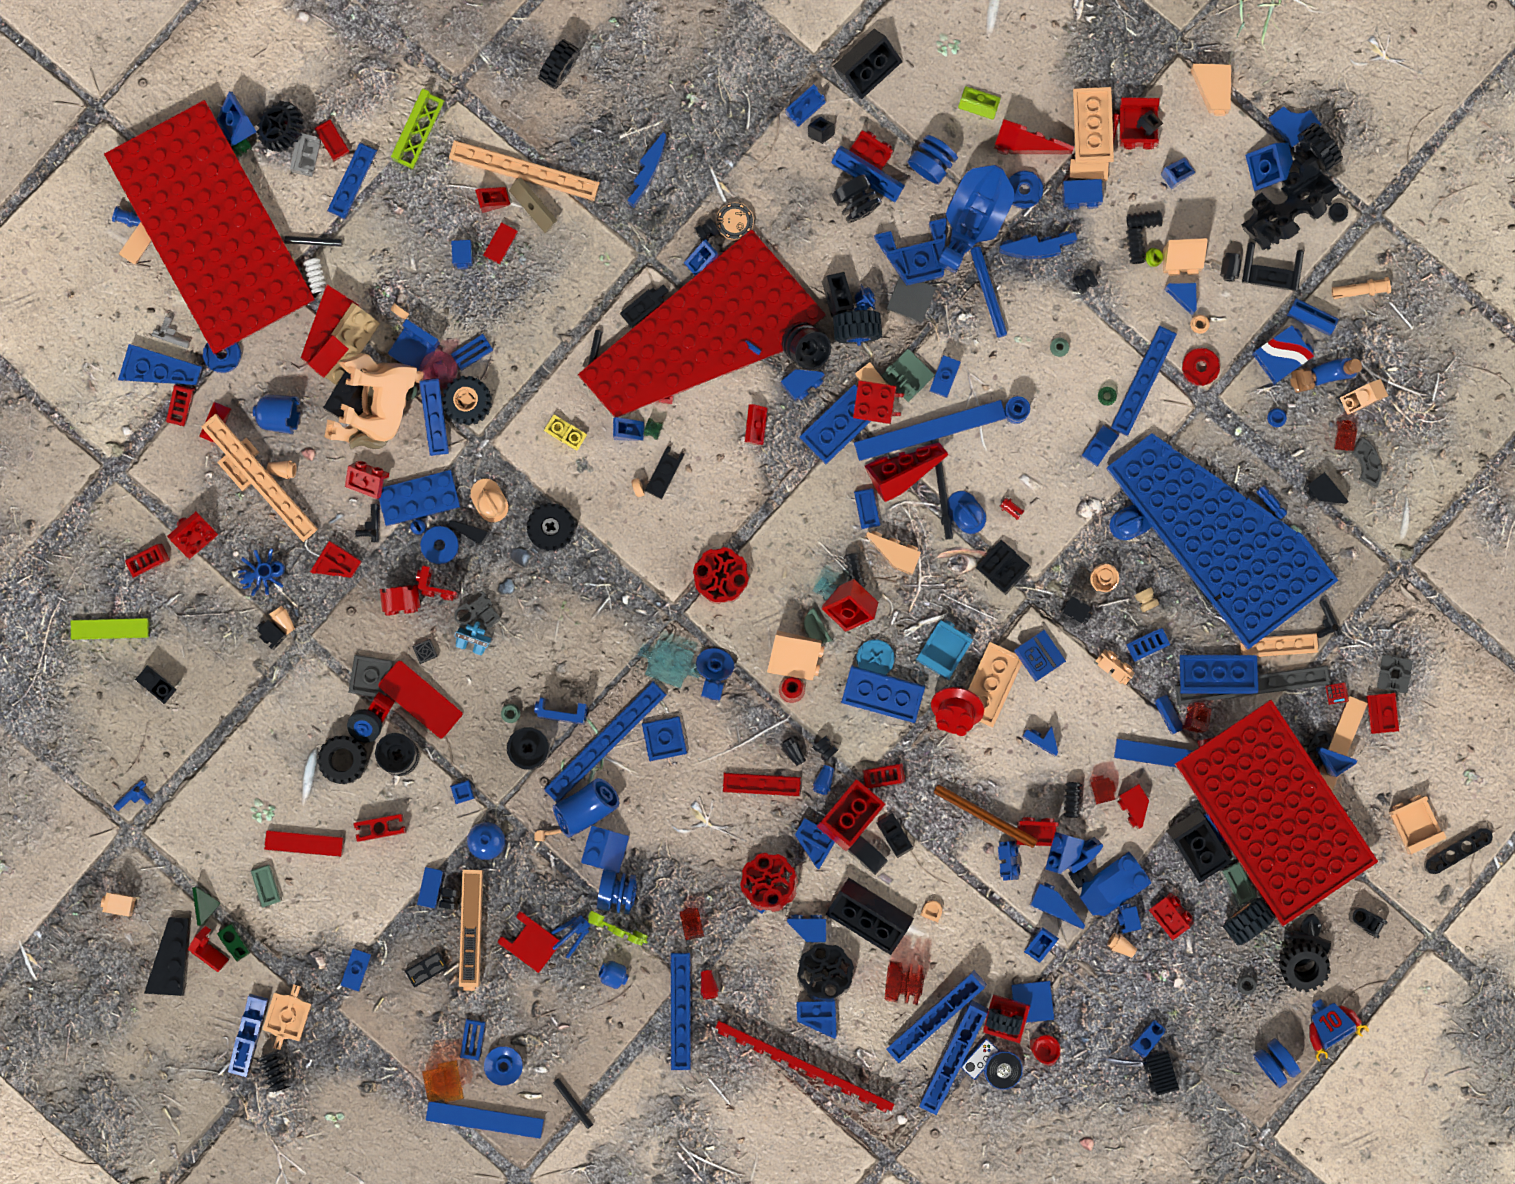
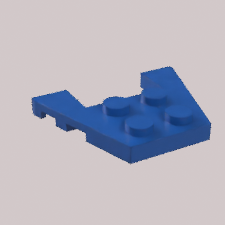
M946 218L929 222L928 225L933 241L896 249L891 231L874 235L876 243L906 286L944 276V268L939 266V260L945 250Z

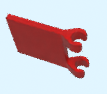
M520 911L516 918L526 925L513 944L503 936L499 938L498 944L539 973L556 951L553 950V946L560 940Z

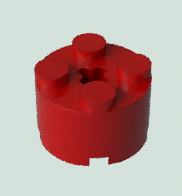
M411 585L390 587L386 589V592L385 588L380 589L382 612H385V616L397 615L401 610H404V614L416 613L418 608H421L418 585H413V589Z

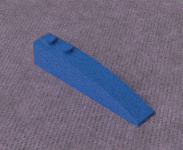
M973 970L900 1035L886 1050L898 1063L903 1061L986 987L985 981Z
M973 1000L970 1001L919 1105L920 1108L937 1115L988 1014L987 1007Z

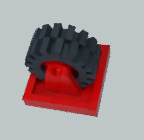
M993 994L983 1033L1021 1043L1031 1005Z

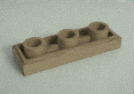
M522 178L517 179L509 189L510 193L543 232L547 233L558 220L531 190L530 186Z

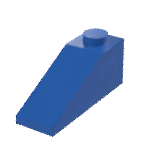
M1046 882L1043 885L1038 884L1029 904L1030 906L1078 928H1085L1084 923L1071 907L1054 890L1055 886Z

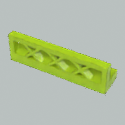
M422 88L391 155L393 161L414 169L443 107L444 100L431 95L429 91ZM429 99L439 103L436 110L428 112L426 107ZM428 116L430 121L428 127L420 129L419 120ZM420 133L421 143L412 146L410 141L412 136ZM412 150L414 154L412 162L408 163L402 160L404 153Z

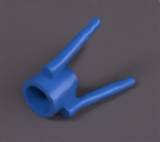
M581 915L577 918L574 916L570 921L551 931V934L554 935L568 926L572 928L570 932L553 946V950H556L574 933L577 935L581 933L566 955V958H570L584 936L589 933L587 929L591 926Z

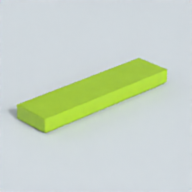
M148 618L71 620V640L149 638Z

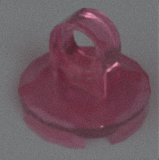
M433 351L425 355L419 366V371L424 372L423 380L439 378L440 389L448 387L447 384L453 382L458 372L454 358L443 351Z

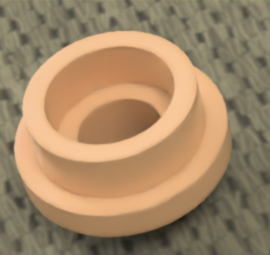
M1196 315L1190 322L1191 329L1197 334L1205 333L1210 325L1208 318L1204 315ZM1198 321L1202 322L1203 327H1197L1196 323Z

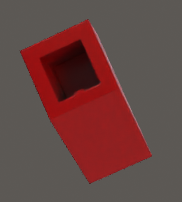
M1137 784L1120 794L1117 803L1122 811H1127L1129 815L1127 819L1133 828L1136 826L1137 829H1140L1144 824L1149 799L1140 784Z

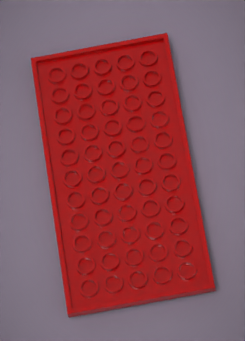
M205 100L104 153L214 355L316 301Z

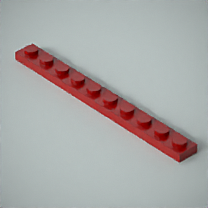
M718 1021L715 1027L718 1029V1034L727 1038L731 1035L736 1038L735 1042L746 1046L748 1043L754 1046L752 1050L763 1054L765 1051L771 1054V1059L779 1063L784 1060L789 1063L788 1067L796 1071L801 1068L806 1071L805 1075L816 1079L818 1076L824 1079V1084L832 1088L834 1085L841 1087V1092L849 1096L854 1093L859 1096L858 1100L866 1104L873 1102L877 1104V1109L885 1113L887 1110H893L895 1105L893 1102L728 1024Z

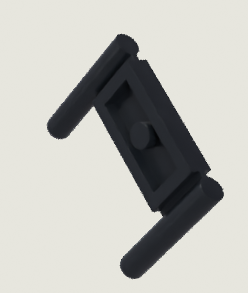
M1249 242L1247 244L1242 283L1298 291L1304 256L1303 250H1297L1294 271L1256 264L1252 265L1255 243Z

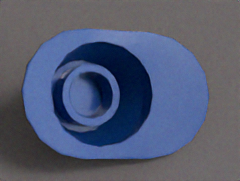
M965 491L955 492L949 497V514L957 526L968 534H975L981 531L986 523V514L977 500Z
M1135 505L1115 513L1109 525L1114 537L1125 541L1133 539L1151 529V526Z

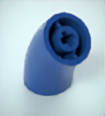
M597 778L578 792L554 804L553 812L562 832L566 837L570 838L612 813L619 807L620 802L614 788L607 781Z

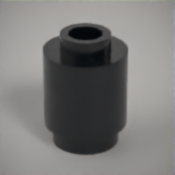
M1225 253L1220 276L1223 277L1224 281L1234 282L1235 279H1239L1242 262L1239 254Z

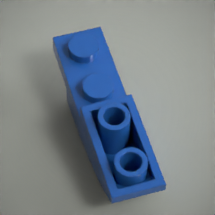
M1070 231L1060 233L1057 238L1052 239L1049 236L1042 238L1041 242H1038L1037 235L1032 237L1031 234L1020 237L1021 240L1019 241L1007 240L1002 242L999 252L1022 259L1050 258L1060 255V247L1076 243L1077 237L1075 232L1070 234Z

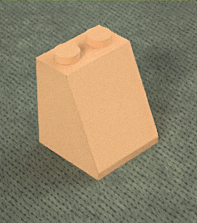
M777 630L767 672L813 680L814 676H818L820 665L817 664L818 657L822 658L825 647L821 646V640Z

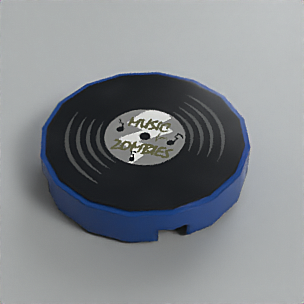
M1000 1050L992 1053L987 1058L984 1075L993 1087L1009 1089L1020 1081L1023 1067L1020 1059L1014 1053Z

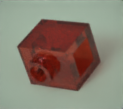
M1104 775L1093 777V782H1090L1089 786L1094 804L1097 805L1115 800L1113 792H1116L1114 781H1110L1109 777L1104 778Z

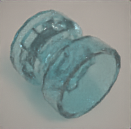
M822 576L812 591L822 595L823 599L827 601L838 586L829 583L828 579Z

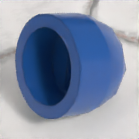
M416 519L411 523L410 529L415 535H421L426 530V524L422 520ZM417 522L422 530L418 531L414 523Z

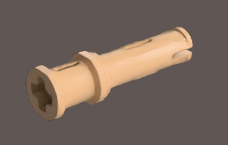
M1389 277L1374 281L1369 279L1367 283L1331 287L1332 298L1339 299L1363 294L1375 296L1376 293L1383 292L1389 294L1391 293Z

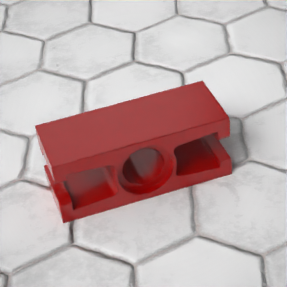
M403 814L353 823L356 830H360V826L370 825L371 835L361 837L359 834H356V841L363 842L406 834L405 826H402L400 830L390 831L388 824L389 821L396 819L402 822L404 820ZM381 822L384 824L385 830L383 833L378 834L375 831V826Z

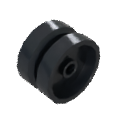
M524 727L516 730L510 736L507 742V754L515 766L523 770H535L547 762L550 755V744L547 737L541 731L532 727ZM530 745L533 750L532 752H526L525 748Z

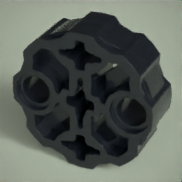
M824 943L814 945L812 949L803 953L799 960L797 973L799 986L803 988L809 998L815 1001H836L844 993H847L852 985L854 972L852 959L846 955L844 949L837 945L832 946ZM818 950H822L825 952L826 956L824 958H818L816 957L815 953ZM842 962L845 967H848L847 974H845L843 969H840ZM823 969L829 972L828 976L825 977L824 974H821ZM804 971L810 977L809 984L804 979ZM832 987L836 993L831 996L827 995L825 989Z

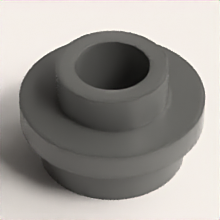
M1244 975L1239 978L1237 988L1242 994L1249 995L1256 990L1257 983L1252 976ZM1245 981L1250 983V987L1247 989L1243 986Z

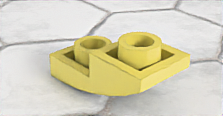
M554 414L543 430L578 451L587 434Z

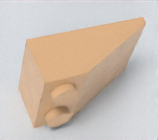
M1207 238L1168 240L1162 250L1163 273H1168L1169 276H1177L1181 272H1187V275L1199 274L1204 268Z

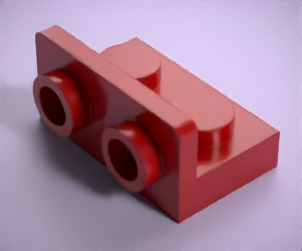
M862 130L849 151L882 171L893 155L892 146L885 141L881 143L875 139L876 136L872 132Z
M356 461L347 468L345 487L378 499L382 494L383 481L389 477L390 473L383 471L380 467L367 465L364 461Z
M1171 892L1149 909L1150 913L1172 941L1194 924L1190 912L1184 910L1179 898Z

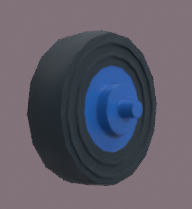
M359 709L349 717L347 729L351 737L357 741L367 743L374 741L380 735L382 723L374 712Z

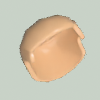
M1099 564L1093 568L1090 574L1091 585L1096 591L1110 592L1119 583V572L1110 564Z

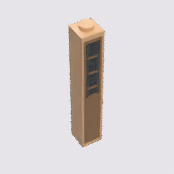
M463 870L459 987H463L465 991H475V987H480L483 870Z

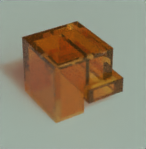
M457 1060L439 1063L437 1068L422 1071L428 1102L442 1099L445 1102L464 1099Z

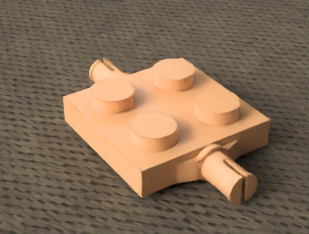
M293 984L290 995H282L276 992L273 995L262 1030L277 1036L273 1046L275 1049L281 1050L284 1039L301 1040L312 1004L298 998L301 988L299 985Z

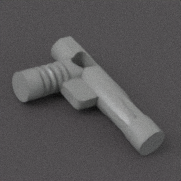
M165 316L160 331L154 329L152 336L188 349L190 341L174 336L176 331L169 328L172 319ZM162 332H164L165 334L164 337H160V334Z

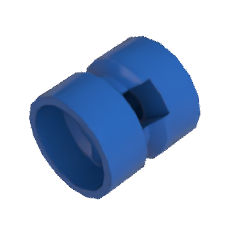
M1020 396L1012 397L1004 408L1006 420L1011 424H1021L1030 413L1029 402Z

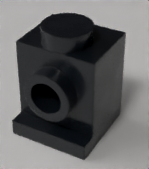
M263 620L256 627L257 631L261 634L259 638L266 644L270 642L271 644L268 647L272 650H275L287 637L270 620L266 622Z

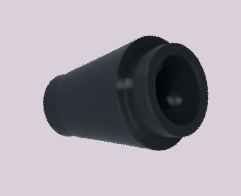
M793 736L780 744L781 750L796 766L806 761L798 740H795Z

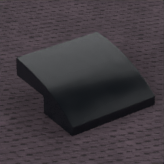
M1000 540L975 568L1004 595H1007L1029 571L1031 566L1016 554L1010 546Z

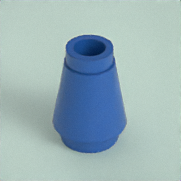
M823 765L813 783L814 792L827 795L831 791L834 768Z

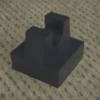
M1149 110L1137 121L1136 127L1138 129L1143 127L1146 130L1144 135L1148 137L1159 129L1163 122Z

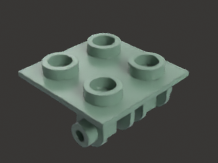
M907 349L881 376L890 385L897 386L896 391L904 393L903 398L909 402L935 375Z

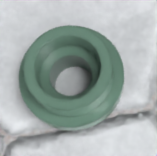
M1056 338L1050 344V351L1056 357H1063L1069 351V344L1063 338ZM1057 344H1062V345H1063V349H1062V350H1058V349L1056 348V345H1057Z
M507 704L501 710V717L507 723H514L520 718V710L514 704ZM509 710L514 711L513 717H508L507 712Z

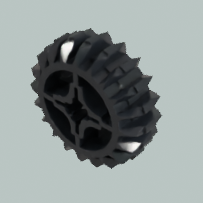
M284 101L273 102L272 106H267V111H263L264 115L259 117L261 121L257 124L259 129L256 133L259 135L258 139L261 141V144L269 150L277 152L288 151L289 147L294 148V142H298V137L303 136L301 130L304 129L302 124L305 120L302 118L303 114L300 109L292 103Z

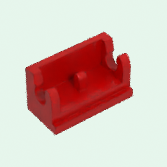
M330 334L305 364L318 375L325 378L349 348L334 335Z

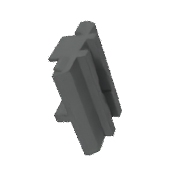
M1382 655L1377 688L1408 693L1413 661L1406 658ZM1393 669L1398 670L1397 679L1391 678Z

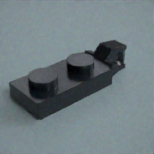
M664 284L657 290L654 288L648 289L620 312V315L633 329L664 302L662 297L669 292Z

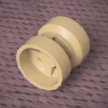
M1152 587L1134 595L1136 600L1142 603L1140 606L1142 613L1160 605L1158 599H1153L1154 591Z

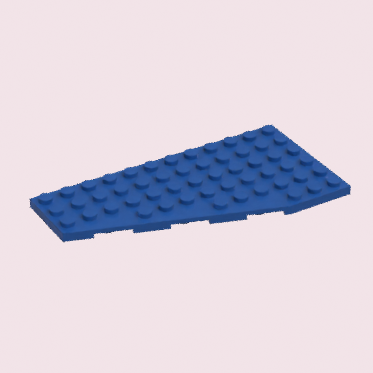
M1152 433L1106 468L1247 650L1338 581L1301 533L1293 530L1274 517L1273 514L1249 498L1241 495L1222 482L1221 479L1200 465L1195 464ZM1220 594L1222 598L1215 601L1214 597Z

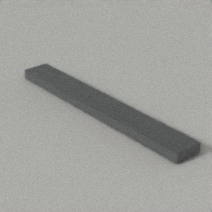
M1328 665L1258 675V694L1330 685ZM1180 685L1175 686L1177 705L1257 695L1180 693Z

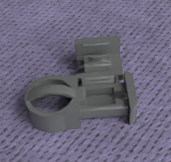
M483 591L480 592L481 596L469 605L465 603L458 607L454 613L456 622L461 626L470 625L478 615V619L482 618L485 622L483 625L486 630L501 619L492 608L491 600L487 598ZM461 610H469L466 615L457 619V615ZM471 615V617H470V619H469L468 621L463 622L464 620H466V619Z

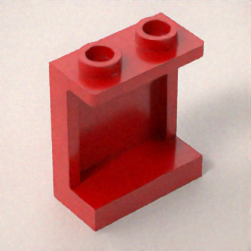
M1121 97L1119 102L1120 147L1128 150L1135 149V147L1152 150L1158 146V129L1146 137L1144 135L1146 130L1143 127L1138 129L1136 125L1138 124L1137 121L1149 110L1158 117L1159 98Z

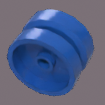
M1274 1038L1267 1043V1049L1272 1056L1263 1049H1259L1253 1056L1269 1079L1280 1089L1287 1083V1078L1283 1071L1289 1077L1294 1078L1301 1073V1070L1288 1050Z

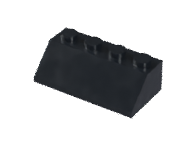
M849 877L825 914L889 955H892L914 920L912 916Z

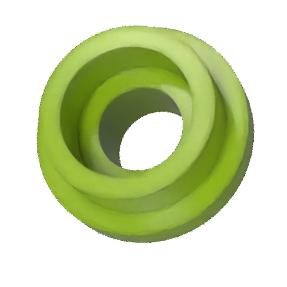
M1150 248L1147 250L1146 262L1149 266L1157 267L1162 263L1163 254L1159 249Z

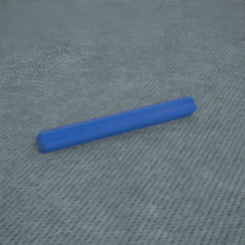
M974 247L970 252L998 338L1007 335L1005 324L981 248Z

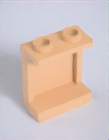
M1420 794L1410 798L1411 802L1404 805L1401 802L1392 807L1393 810L1389 812L1408 854L1418 852L1447 838L1444 831L1440 830L1427 802L1428 797H1421Z

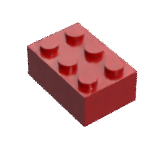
M856 779L816 827L847 851L886 803Z

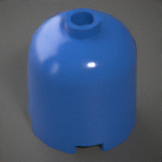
M264 395L259 399L257 405H254L253 416L256 418L258 426L264 430L294 434L293 430L298 429L300 412H297V405H300V400L297 396Z

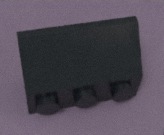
M873 29L833 65V68L846 85L862 100L903 61L887 37Z
M345 371L323 406L325 411L338 419L344 415V410L341 409L342 404L353 408L358 416L363 413V386L347 385L346 379L351 378V374Z

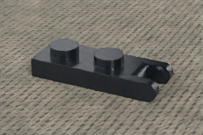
M667 446L645 489V492L661 500L685 455L683 452L680 453L679 458L669 455L670 446Z

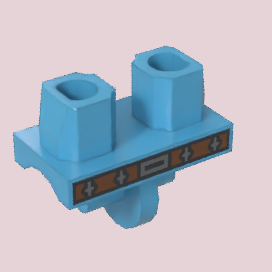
M476 621L474 626L467 624L466 629L459 627L454 636L456 637L457 648L466 649L468 642L475 644L473 653L478 655L484 653L485 649L490 645L492 638L484 635L486 630L479 628L480 622Z

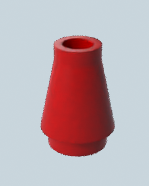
M712 970L700 972V995L703 996V1000L717 998L719 989Z

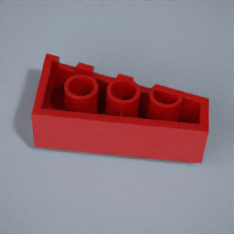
M328 284L324 290L300 357L305 363L332 334L351 304L354 303L360 307L359 304Z

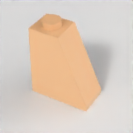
M1193 64L1191 73L1208 112L1214 113V116H1225L1231 110V65Z

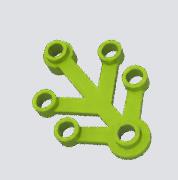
M590 911L588 915L589 923L601 928L605 925L608 927L607 930L621 938L624 935H628L627 940L634 944L642 946L643 943H648L646 941L647 935L636 930L631 934L603 921L604 916Z

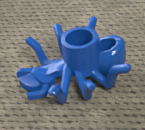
M272 548L269 550L266 563H262L257 550H254L258 561L257 568L244 557L241 558L244 563L255 571L254 573L246 569L238 571V573L246 572L238 577L244 578L239 581L241 584L249 583V585L243 586V589L251 587L254 580L257 579L256 587L251 593L252 596L259 590L261 579L265 586L266 595H269L267 580L272 581L281 588L284 586L273 578L281 577L284 574L285 566L280 561L271 562Z

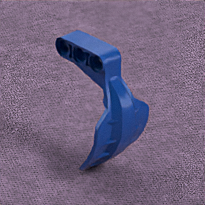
M992 165L973 168L968 171L961 180L946 211V217L952 228L950 245L945 248L939 260V266L954 274L958 271L964 255L977 242L989 241L997 236L1012 206L1014 189L1001 167Z

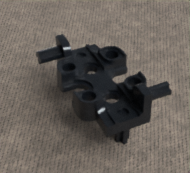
M1301 155L1294 156L1293 164L1299 169V173L1290 172L1287 180L1281 182L1283 185L1281 190L1288 197L1284 203L1273 204L1262 192L1252 200L1254 213L1241 226L1244 232L1255 240L1263 251L1265 249L1270 250V245L1274 243L1279 244L1280 239L1287 240L1299 233L1300 227L1294 222V218L1297 215L1306 213L1311 218L1318 219L1326 213V205L1330 206L1332 199L1340 194L1334 182L1322 174L1315 158L1311 157L1305 160Z

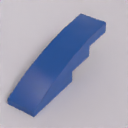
M664 132L640 160V166L643 167V170L634 179V185L638 188L628 199V204L633 208L643 197L656 174L667 140Z
M253 994L248 995L228 1069L229 1073L243 1077L248 1076L268 998Z

